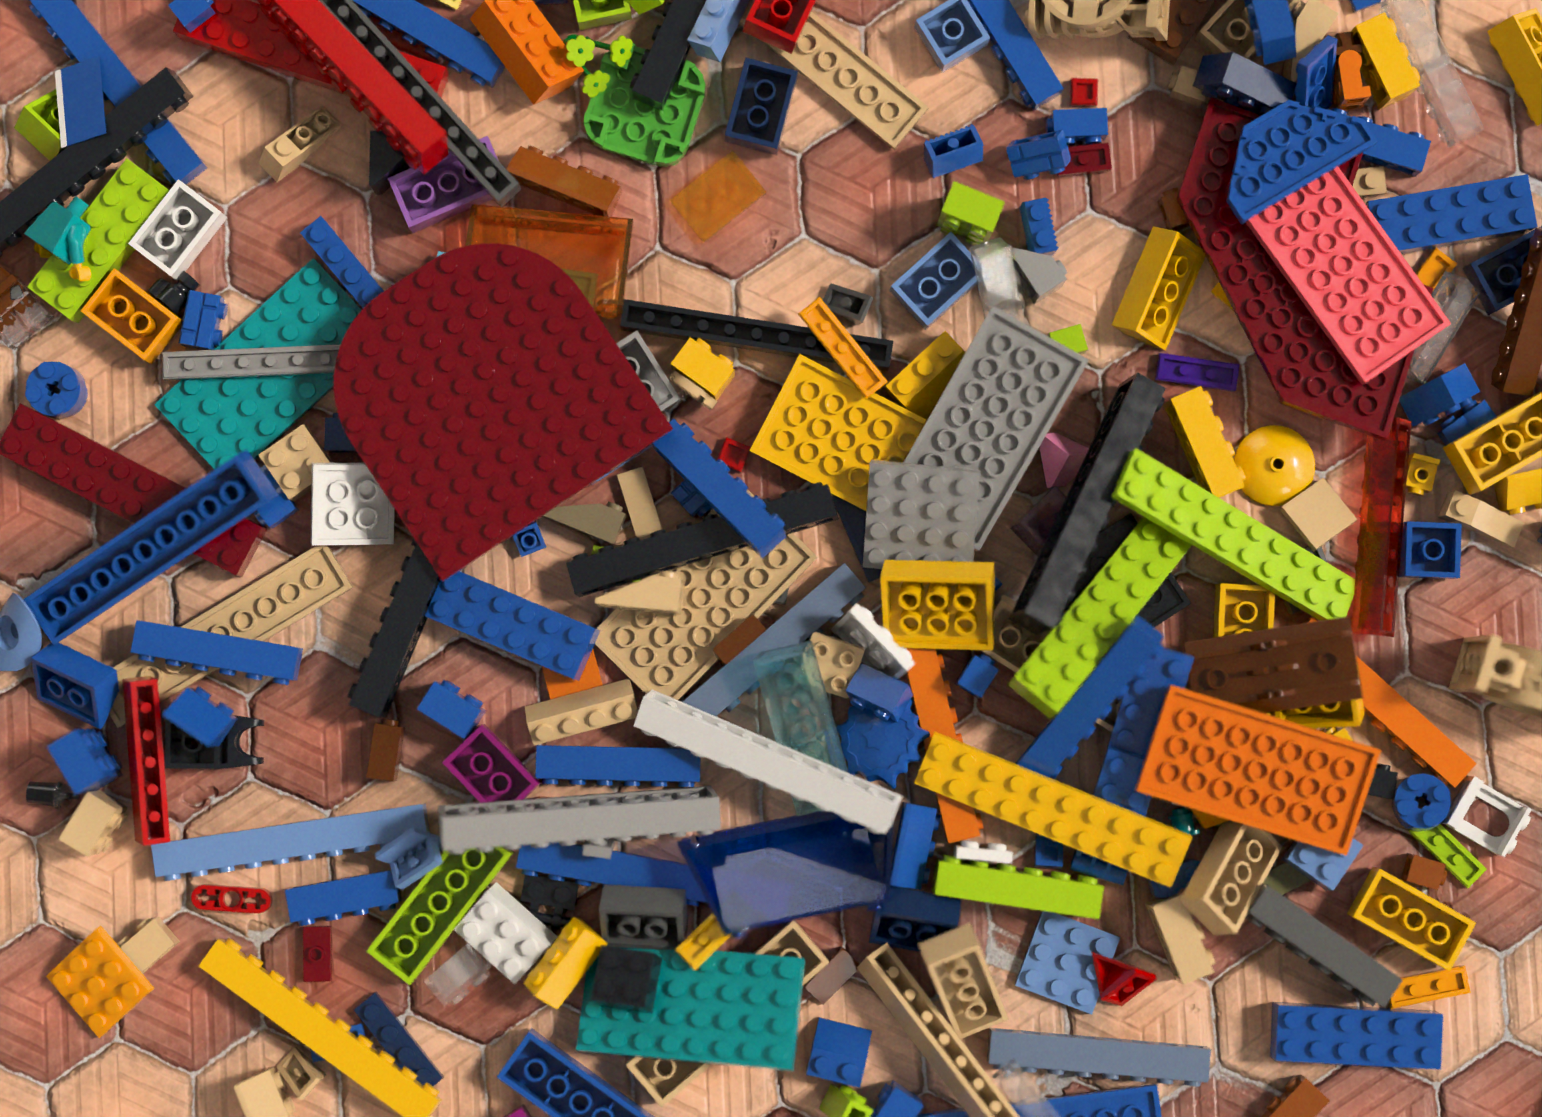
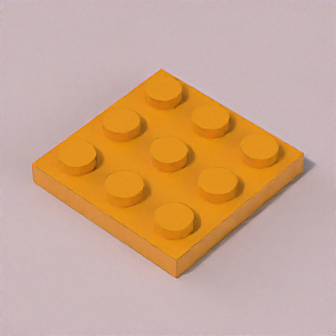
M102 926L96 928L46 976L98 1038L105 1035L154 989Z

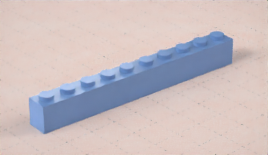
M425 803L175 840L167 843L152 844L151 849L155 877L164 876V881L181 879L180 873L191 872V877L208 875L207 869L218 868V873L235 871L234 865L245 864V869L262 867L261 861L272 860L273 865L289 863L288 857L299 856L300 861L316 859L315 853L326 852L327 857L343 855L342 849L353 848L354 853L370 851L369 845L380 844L382 849L385 844L401 836L407 829L417 828L429 833L430 829Z

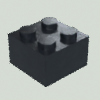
M601 945L591 1000L602 1006L653 1013L662 958L652 952Z

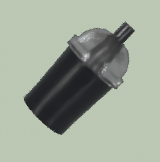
M30 781L26 790L27 803L52 806L56 809L66 807L73 799L79 800L80 798L79 794H73V790L69 785L60 781L57 783Z

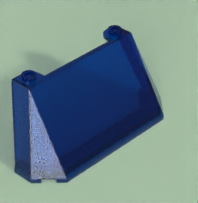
M819 810L716 831L709 835L695 836V842H691V838L677 840L678 848L725 936H731V940L747 937V931L758 927L855 907L867 906L868 911L883 909V903L890 902L894 821L886 834L874 833L869 831L865 825L858 822H848L835 812Z

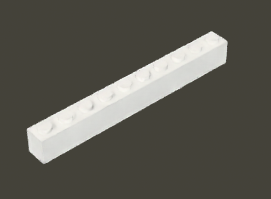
M651 690L643 697L634 726L641 729L646 735L663 738L669 745L681 746L690 750L697 757H707L714 760L720 767L732 768L739 771L746 778H756L763 781L771 789L786 791L797 800H807L814 803L820 810L835 812L841 815L844 820L865 825L869 831L874 833L886 834L893 824L903 797L655 690Z

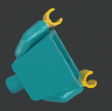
M75 196L67 208L52 202L43 213L37 216L35 222L24 234L36 242L34 249L41 258H50L54 254L69 265L73 263L74 266L69 269L70 277L79 281H89L91 279V270L88 266H82V263L84 262V240L91 229L90 225L80 219L89 205Z

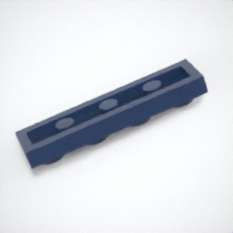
M377 992L354 1009L387 1053L395 1058V1063L399 1068L403 1069L405 1066L417 1074L416 1080L423 1085L427 1082L434 1086L444 1078L443 1074Z

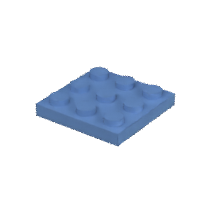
M1041 911L1014 985L1093 1014L1100 993L1092 952L1113 958L1120 937L1055 912Z

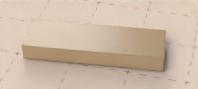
M640 467L618 474L617 477L636 538L639 537L640 540L650 538L652 532L662 530L644 469Z

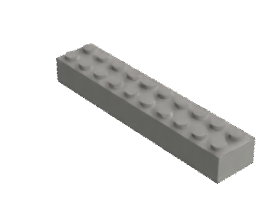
M711 786L438 806L439 838L443 851L448 850L450 854L463 853L465 849L476 848V851L486 852L493 850V847L504 846V849L512 850L521 848L523 844H532V847H546L550 842H559L560 845L576 844V840H587L588 843H601L604 841V838L628 841L631 840V836L655 839L659 837V834L669 833L671 837H682L686 835V832L697 831L699 835H709L713 833V830H721L720 800Z

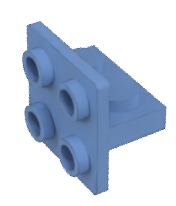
M410 828L392 842L385 844L382 849L375 853V858L390 864L395 887L403 890L442 864L440 852L443 849L439 836L417 828Z

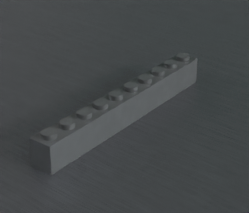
M319 0L446 132L448 150L500 207H503L522 190L516 179L352 0Z

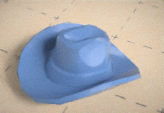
M13 592L0 611V671H18L28 666L32 662L31 658L40 651L42 642L41 627L20 595Z

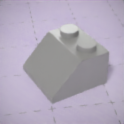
M1013 248L1005 259L1034 304L1061 288L1067 280L1065 276L1067 270L1060 260L1055 261L1050 255Z

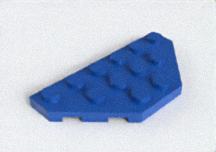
M1288 100L1245 125L1241 129L1226 201L1241 224L1245 223L1374 146L1378 140L1365 120L1355 116L1350 118L1338 115L1335 111L1319 107L1310 108L1299 105V102Z

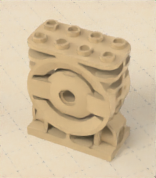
M1029 0V10H1026L1024 15L1025 26H1029L1030 31L1036 38H1044L1045 35H1050L1052 38H1060L1061 35H1066L1068 38H1075L1076 35L1086 38H1105L1125 29L1131 37H1154L1156 41H1167L1170 0H1148L1147 4V0H1069L1074 4L1073 18L1068 17L1070 6L1063 0ZM1101 5H1103L1102 16H1100Z
M1495 635L1464 637L1448 689L1456 692L1476 693L1496 704L1542 718V651L1501 643L1503 638Z

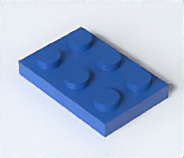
M1331 36L1325 37L1319 44L1313 47L1311 52L1298 61L1296 66V73H1298L1297 85L1294 94L1299 105L1329 109L1332 106L1337 49L1336 38Z

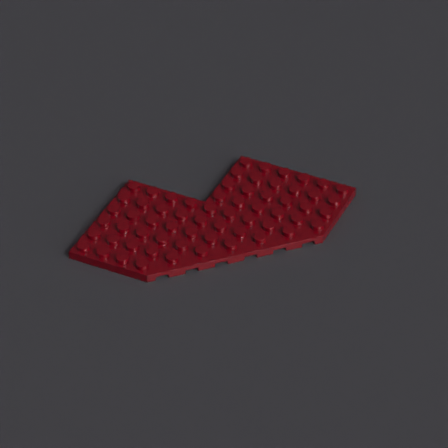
M1211 97L1208 101L1176 198L1281 404L1380 440H1386L1414 350L1362 385L1246 222L1241 224L1226 202L1241 129L1261 115ZM1363 153L1339 166L1352 186ZM1424 285L1430 295H1432L1433 288Z

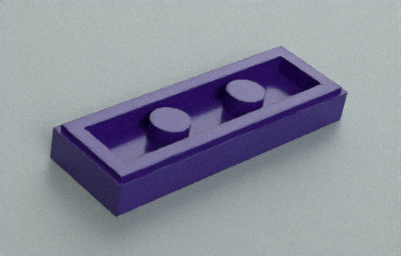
M1159 353L1155 380L1235 392L1240 364Z

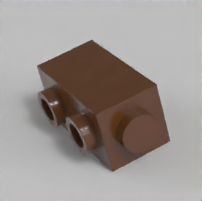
M382 719V724L374 723L366 778L397 781L405 727L398 726L399 721Z

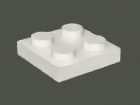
M961 840L960 845L954 844L953 856L962 859L1012 863L1013 852L1006 849L1007 845L1000 843H988V847H979L977 841Z

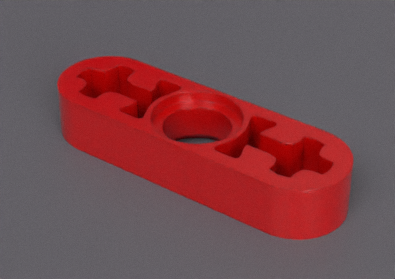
M204 884L196 887L191 895L193 905L201 910L262 913L267 911L273 902L272 895L267 889L256 887ZM205 889L208 895H218L217 890H221L218 898L220 906H216L217 900H208L206 905L203 904V900L198 899V894L203 893ZM229 891H234L239 895V903L234 907L228 906L225 902V895ZM244 891L248 892L246 898H254L258 896V893H261V898L266 899V903L257 908V903L247 902V908H243L245 903Z

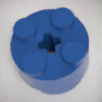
M43 362L30 373L26 382L25 396L31 406L38 412L55 419H63L81 411L87 401L88 390L83 376L74 368L60 362ZM55 387L61 389L59 394L53 391Z
M1414 774L1406 778L1397 787L1394 799H1392V808L1399 823L1405 828L1417 832L1427 831L1438 826L1448 815L1451 806L1449 789L1441 780L1429 774ZM1425 798L1424 802L1428 806H1424L1422 809L1418 808V802L1415 799Z

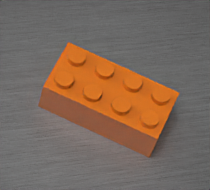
M484 0L470 18L533 105L569 89L584 72L582 67H577L573 61H569L566 58L568 52L566 45L532 0Z

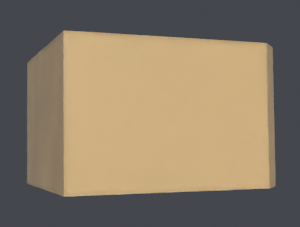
M296 1047L277 1066V1069L300 1100L308 1096L326 1076L316 1064Z

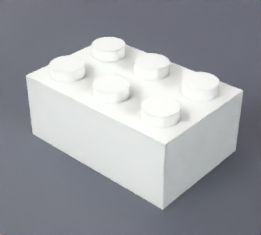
M178 179L128 244L177 280L183 271L186 272L227 217Z
M497 882L481 897L454 929L455 932L514 984L521 979L557 938L550 929Z

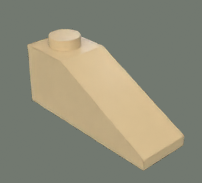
M1457 490L1447 492L1438 515L1440 519L1450 523H1462L1463 528L1512 548L1515 547L1524 522Z

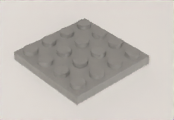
M871 460L863 567L882 569L884 560L973 562L981 470Z

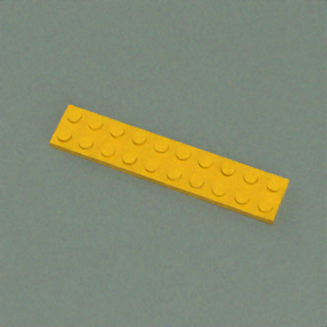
M934 732L914 784L1170 888L1192 840V835L938 732Z

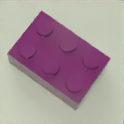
M482 724L442 762L479 802L525 799L541 784L485 724Z

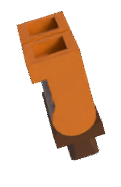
M1353 32L1337 33L1335 35L1337 49L1333 108L1344 111L1361 109L1371 97L1370 86L1362 87L1360 75L1362 45H1354Z

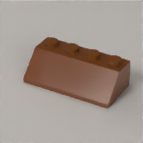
M530 145L527 149L519 147L506 168L519 185L610 221L622 193L621 186L617 185V180L608 176H603L602 179L592 175V170L583 166H578L577 169L567 165V160L555 155L552 159L543 155V151Z

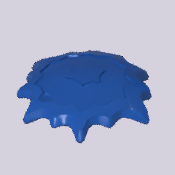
M912 698L898 722L891 719L884 721L875 716L874 711L868 708L861 710L855 706L849 707L847 721L835 727V731L842 739L838 749V756L846 760L848 764L847 773L854 776L861 774L868 782L880 780L892 789H895L898 774L908 772V762L921 761L917 746L930 736V732L918 726L919 716L913 714L910 709L913 702Z

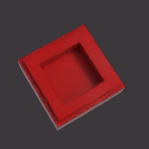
M1071 78L1070 106L1097 107L1098 79Z
M726 437L717 460L720 458L730 469L741 473L751 447Z

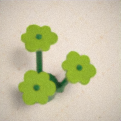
M576 34L569 35L563 41L568 50L566 58L569 61H573L577 67L584 69V85L581 90L583 93H587L590 98L597 96L599 92L605 91L606 84L610 80V76L607 73L597 70L591 74L585 67L586 60L590 61L594 57L592 53L594 48L598 47L611 51L610 60L615 62L618 67H623L626 60H629L632 56L630 50L632 49L633 42L623 35H620L611 44L595 41L589 37Z

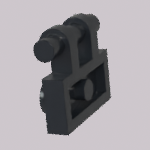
M525 875L520 901L530 902V910L528 911L543 924L551 925L552 929L560 930V927L564 928L572 919L563 917L564 909L575 910L579 884L567 880H552L540 875ZM540 904L555 907L554 915L538 912Z

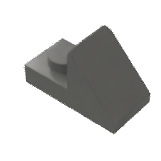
M830 283L823 302L833 314L844 317L855 325L863 323L874 298Z

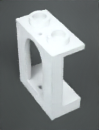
M1467 776L1450 806L1448 815L1441 823L1497 856L1505 857L1506 854H1510L1517 844L1515 838L1519 831H1523L1527 827L1531 818L1528 815L1532 809L1523 807L1483 784L1484 781L1479 778ZM1476 796L1507 815L1509 827L1503 835L1491 836L1463 820Z

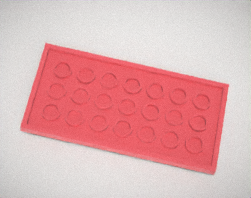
M1339 167L1246 221L1248 227L1362 385L1451 324Z

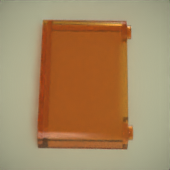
M471 204L465 246L499 243L535 252L552 261L576 283L598 316L614 319L623 313L633 219Z

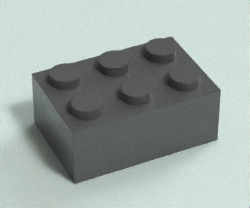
M604 884L599 914L602 938L607 942L606 946L674 950L686 939L688 931L686 889Z

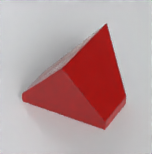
M1092 952L1100 998L1103 1001L1123 1006L1157 980L1156 975L1151 972Z

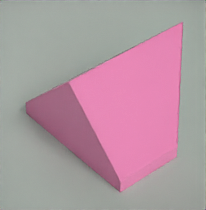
M1047 433L1039 446L1047 488L1067 486L1077 475L1089 448L1058 433Z

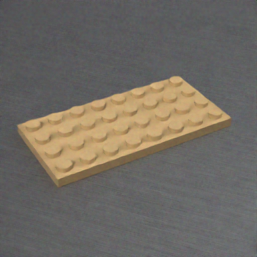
M746 490L752 497H754V495L749 490ZM712 509L708 515L717 513ZM792 533L786 535L787 537L763 559L749 546L666 571L677 573L679 575L678 578L684 581L681 615L615 609L596 628L600 630L595 645L645 694L655 690L679 701L718 661L713 648L751 615H755L759 619L818 557Z

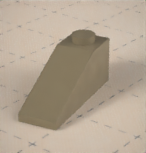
M608 501L606 506L599 503L556 507L543 517L615 545L627 515L622 512L623 507Z

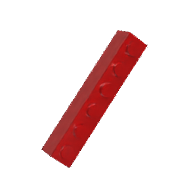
M151 676L122 679L135 841L143 846L170 842L158 679Z

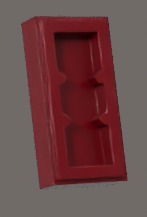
M304 926L303 982L332 981V926Z

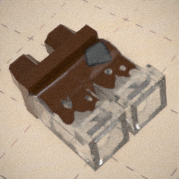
M0 267V336L8 348L16 350L33 335L30 330L37 332L54 315L19 277L10 274Z

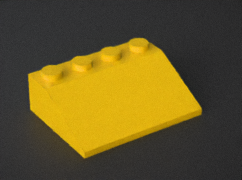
M884 560L881 572L883 627L891 633L892 640L899 647L959 650L994 649V562Z

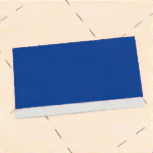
M100 56L55 71L61 148L105 134L106 124Z

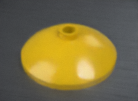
M1271 425L1254 430L1241 441L1234 456L1235 465L1242 468L1246 478L1243 481L1245 487L1241 488V490L1251 500L1262 505H1285L1309 488L1314 477L1315 459L1311 447L1299 433L1284 426ZM1275 459L1281 461L1282 467L1280 469H1276L1273 466Z

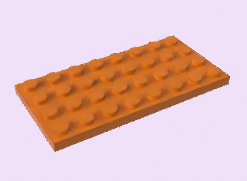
M1169 684L1135 790L1347 856L1381 750Z

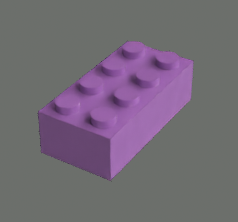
M486 136L479 139L498 160L489 137ZM448 152L449 155L425 175L418 168L416 170L410 168L388 178L412 233L493 199L451 152Z

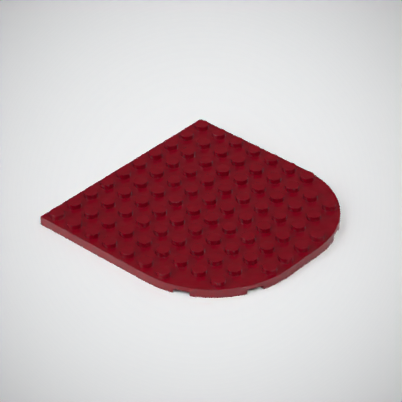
M499 243L468 245L441 254L383 291L361 310L347 330L336 358L334 396L343 429L443 582L673 430L576 283L552 261L535 252L513 245Z

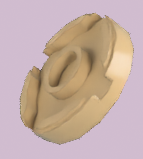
M674 370L668 377L669 381L679 386L686 394L703 406H706L709 410L713 409L717 404L713 397Z

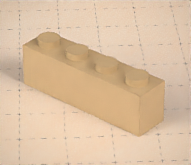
M630 678L525 706L526 721L534 746L634 719L639 711Z

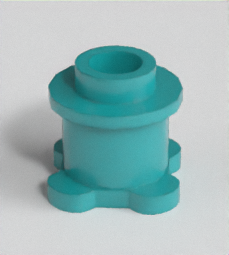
M1187 807L1171 810L1172 815L1168 816V820H1171L1173 828L1190 835L1200 833L1199 829H1196L1192 817L1194 814L1192 811H1188Z

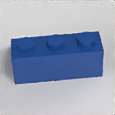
M51 642L31 658L38 700L98 729L104 726L119 692L116 669L61 643L53 645Z
M909 802L903 803L888 878L890 885L921 890L922 884L927 885L930 868H926L927 858L933 857L935 842L931 841L933 830L938 831L941 815L936 814L937 808Z

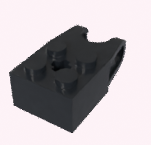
M233 715L238 719L220 746L208 747L200 742L197 748H195V744H191V738L195 737L165 717L164 767L165 769H225L264 764V757L249 755L242 750L240 737L249 728L264 726L265 720Z

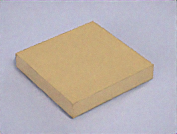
M1324 478L1314 483L1280 508V511L1313 552L1357 521L1354 514Z

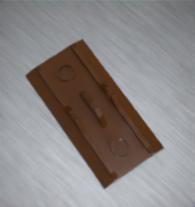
M1350 616L1184 642L1185 654L1194 656L1189 673L1191 691L1261 713L1363 699Z

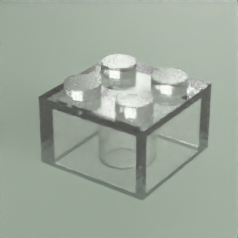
M468 943L425 979L424 983L444 1006L450 1002L455 1006L470 993L467 988L471 984L476 988L491 975L488 970L493 965Z

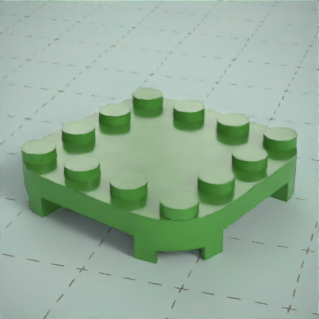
M633 43L630 50L632 56L629 60H626L623 67H618L615 62L610 60L611 51L606 52L601 60L600 71L607 73L610 76V80L606 84L605 91L599 92L597 96L590 98L587 111L584 114V126L588 139L595 146L605 151L654 166L666 167L677 165L689 148L705 98L706 86L702 73L696 67V64L686 59L664 109L661 111L633 99L632 88H630L634 74H640L643 64H641V59L646 49L637 47Z

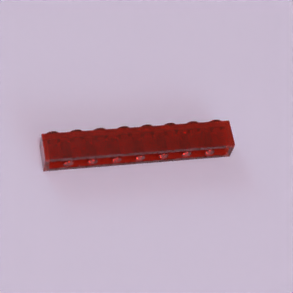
M1398 417L1393 418L1386 440L1383 441L1366 434L1367 444L1364 455V480L1361 485L1363 493L1362 505L1359 511L1360 529L1357 537L1358 554L1355 563L1356 578L1353 614L1350 619L1352 634L1394 637L1412 422Z

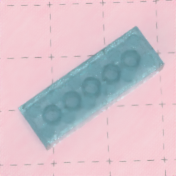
M812 640L760 652L753 662L776 742L849 773ZM792 797L797 816L823 811L818 809L814 803L807 800H797Z

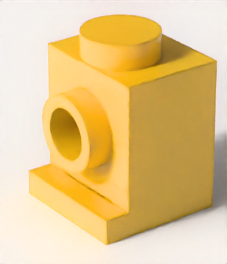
M1417 453L1408 455L1400 487L1408 488L1407 493L1417 496H1423L1424 493L1432 492L1440 459ZM1419 470L1425 472L1424 480L1418 478L1417 473Z

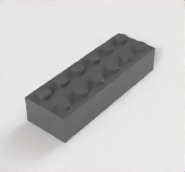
M1263 883L1245 919L1259 928H1262L1264 925L1266 928L1263 932L1276 941L1278 940L1282 944L1287 941V949L1305 960L1309 957L1308 963L1328 976L1332 973L1330 979L1350 991L1354 988L1355 990L1352 994L1363 1002L1368 1003L1372 1007L1376 1003L1385 1007L1403 979L1276 890Z

